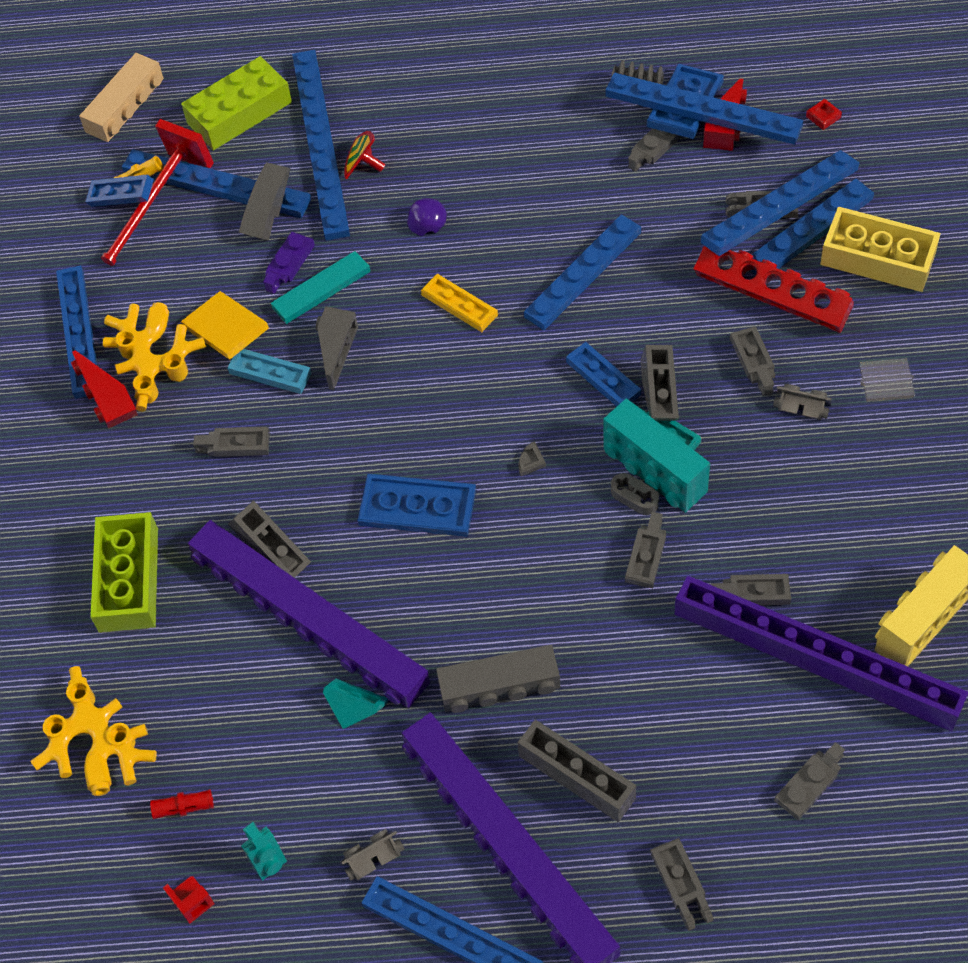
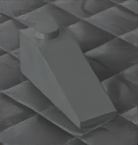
M325 306L322 316H318L316 320V331L319 334L328 387L330 390H334L358 330V323L355 312Z
M645 345L640 362L642 385L649 416L655 421H678L672 345Z
M254 500L228 523L246 545L294 578L311 563Z

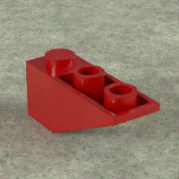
M740 78L721 99L745 104L747 89H743L744 79ZM706 122L703 148L733 151L734 141L740 140L741 131Z
M76 350L72 352L75 359L71 361L72 367L77 376L83 375L86 384L82 385L89 400L94 398L98 407L93 410L100 423L105 421L109 429L138 415L125 385Z

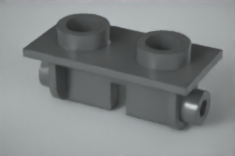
M784 384V387L777 386V394H781V397L775 396L773 407L778 408V411L797 415L799 405L804 406L802 416L818 420L822 418L827 419L830 408H826L825 405L831 406L832 398L827 397V393L818 390H811V393L800 391V387L791 384Z
M385 828L370 837L372 843L361 849L360 845L357 844L343 852L345 858L339 862L342 865L348 863L349 868L345 872L350 881L355 878L358 881L360 878L376 870L371 860L375 856L381 866L401 856L400 852L405 850L399 839L393 841L392 836L397 834L396 831L388 833Z

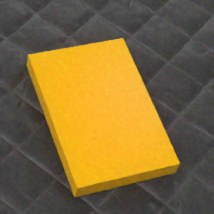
M221 291L181 321L189 332L198 338L203 337L206 344L229 360L269 329L266 321Z

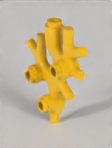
M160 302L153 303L149 308L146 327L142 331L136 330L140 308L137 304L129 305L128 315L125 319L121 320L107 315L104 319L105 325L115 328L120 332L116 337H104L103 347L118 348L122 357L129 359L115 365L118 375L132 370L137 372V376L133 380V386L135 389L134 397L137 400L136 410L140 412L146 411L147 404L154 402L158 397V389L154 378L159 372L166 371L169 379L175 382L183 381L188 374V368L184 360L186 355L206 347L203 337L186 341L187 327L179 324L176 326L172 349L162 355L151 353V345L163 335L169 318L168 307Z
M79 666L71 667L69 669L71 680L68 682L66 695L74 707L73 713L67 719H64L61 715H51L44 721L43 731L50 740L49 744L42 753L30 762L38 771L48 762L54 760L58 764L60 777H70L72 770L68 756V744L74 736L86 733L93 739L92 747L86 756L84 764L87 788L92 792V795L101 796L110 791L112 783L107 759L113 754L119 758L124 784H135L136 777L133 765L136 762H155L157 756L156 750L134 748L135 739L148 735L146 725L142 724L129 728L124 723H115L109 727V719L123 708L122 705L115 698L102 708L95 707V695L89 687L87 679L82 677L81 668Z

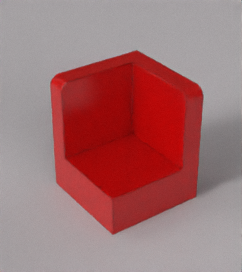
M190 876L174 890L168 884L162 887L189 924L215 904L208 892L193 876Z

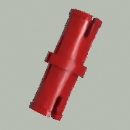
M209 789L189 794L180 792L177 793V796L150 800L152 818L157 819L178 814L182 817L187 816L189 812L214 809L212 791Z

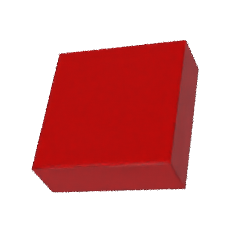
M825 98L806 112V117L822 130L838 121L842 115V112Z

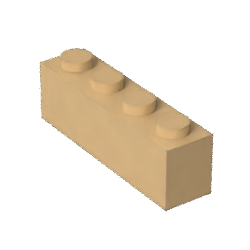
M135 53L80 114L79 117L84 131L109 142L119 132L125 122L133 116L138 107L147 100L152 91L161 84L164 78L159 62Z

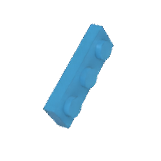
M246 349L236 354L227 368L231 375L302 394L312 374L310 367Z

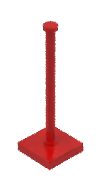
M159 119L155 127L168 155L171 157L152 184L148 202H140L108 252L103 253L101 256L102 261L110 266L115 265L117 262L116 257L180 160L206 168L212 167L214 162L202 134Z

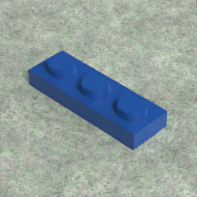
M149 175L92 180L85 202L91 207L148 202L154 179Z
M584 342L566 356V363L616 407L626 398L633 402L641 396V389L587 342Z

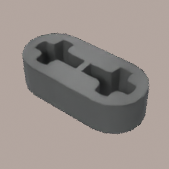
M620 473L612 478L611 494L617 501L642 515H650L651 512L657 511L659 495L654 488L627 473ZM618 485H628V489L623 488L622 490H618ZM647 498H651V503H650V502H646L645 504H642V503H641V500H642V499H643V500H646Z

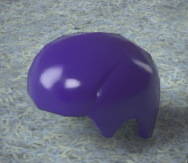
M419 199L409 209L407 225L412 232L419 236H424L429 231L437 233L446 224V209L436 199Z

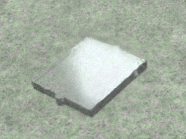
M907 358L860 362L859 366L862 376L860 384L864 386L867 402L915 397L912 383L914 376L910 374Z

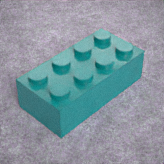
M627 398L603 419L604 450L607 455L613 459H618L631 474H637L647 485L661 493L671 506L678 507L686 513L708 492L710 462Z

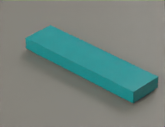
M354 251L271 302L272 309L288 324L371 272L370 266Z

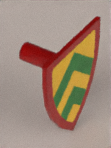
M365 131L355 138L344 167L345 179H348L361 160L379 172L383 170L385 163L372 156L370 147L374 143L375 137L371 131Z

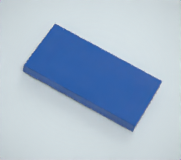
M678 64L666 86L715 98L723 84L724 75ZM653 109L647 119L646 127L694 139L703 121Z
M367 473L357 520L358 526L468 537L476 484Z

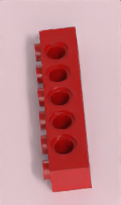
M706 246L703 247L693 268L697 276L836 332H842L854 306L853 299L847 291L839 288L833 291L826 288L825 283L813 278L810 281L801 278L800 273L791 269H787L786 272L777 269L775 263L765 259L762 262L752 259L753 256L743 250H739L738 253L729 250L718 256ZM724 261L733 262V265L730 269H720V266ZM747 271H757L753 279L747 280L744 278V274ZM774 279L781 281L778 288H768L770 281ZM797 289L806 291L805 295L800 299L792 297V293ZM820 299H828L830 301L829 306L824 309L817 308L816 303Z

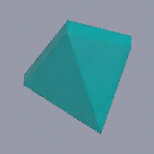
M339 679L333 680L323 690L325 698L343 729L377 713L388 703V698Z

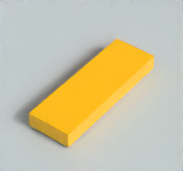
M436 274L421 289L423 297L480 332H483L498 316L497 309L439 274Z

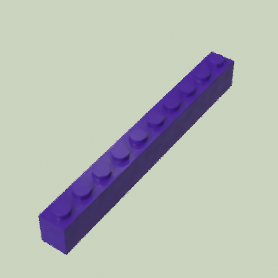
M209 520L188 542L192 553L190 557L200 567L207 566L217 579L222 582L227 580L231 583L233 589L243 597L248 595L254 599L253 602L258 608L264 612L269 610L275 614V618L283 626L288 627L290 625L295 628L297 634L306 642L311 640L316 643L319 650L327 657H336L348 672L360 674L368 686L373 689L378 687L384 691L385 696L395 705L401 703L409 709L430 684L428 670L212 520Z
M687 575L675 598L674 615L951 732H953L967 698L968 691Z
M431 712L403 731L404 744L402 749L410 760L416 758L420 763L421 767L419 770L429 783L431 781L435 782L439 788L437 793L447 806L450 803L457 810L455 816L465 829L468 826L476 834L473 838L483 852L488 849L494 857L492 863L502 876L507 874L513 881L511 887L521 900L526 898L532 905L530 911L540 924L545 922L552 930L549 935L560 949L565 947L571 954L570 962L612 963L620 956L619 944Z

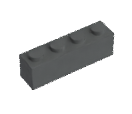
M552 644L436 668L445 712L459 713L467 710L468 707L478 705L484 707L492 706L497 701L507 699L521 700L526 695L535 693L549 694L555 691V689L560 688V675Z
M536 719L517 742L519 757L618 823L636 800V785Z

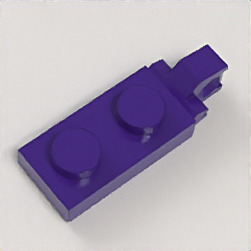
M295 232L290 233L267 267L266 277L263 281L266 288L265 291L275 294L282 282L292 281L314 248V239Z

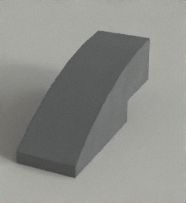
M268 162L265 163L248 200L239 233L269 241L274 218L279 217L291 168Z

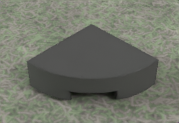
M535 441L524 448L519 458L518 468L521 477L546 467V462Z

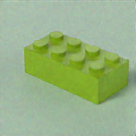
M259 56L182 102L181 105L187 124L195 132L202 134L206 144L214 151L292 103L288 82Z
M151 512L95 517L91 619L99 633L156 628L158 527Z

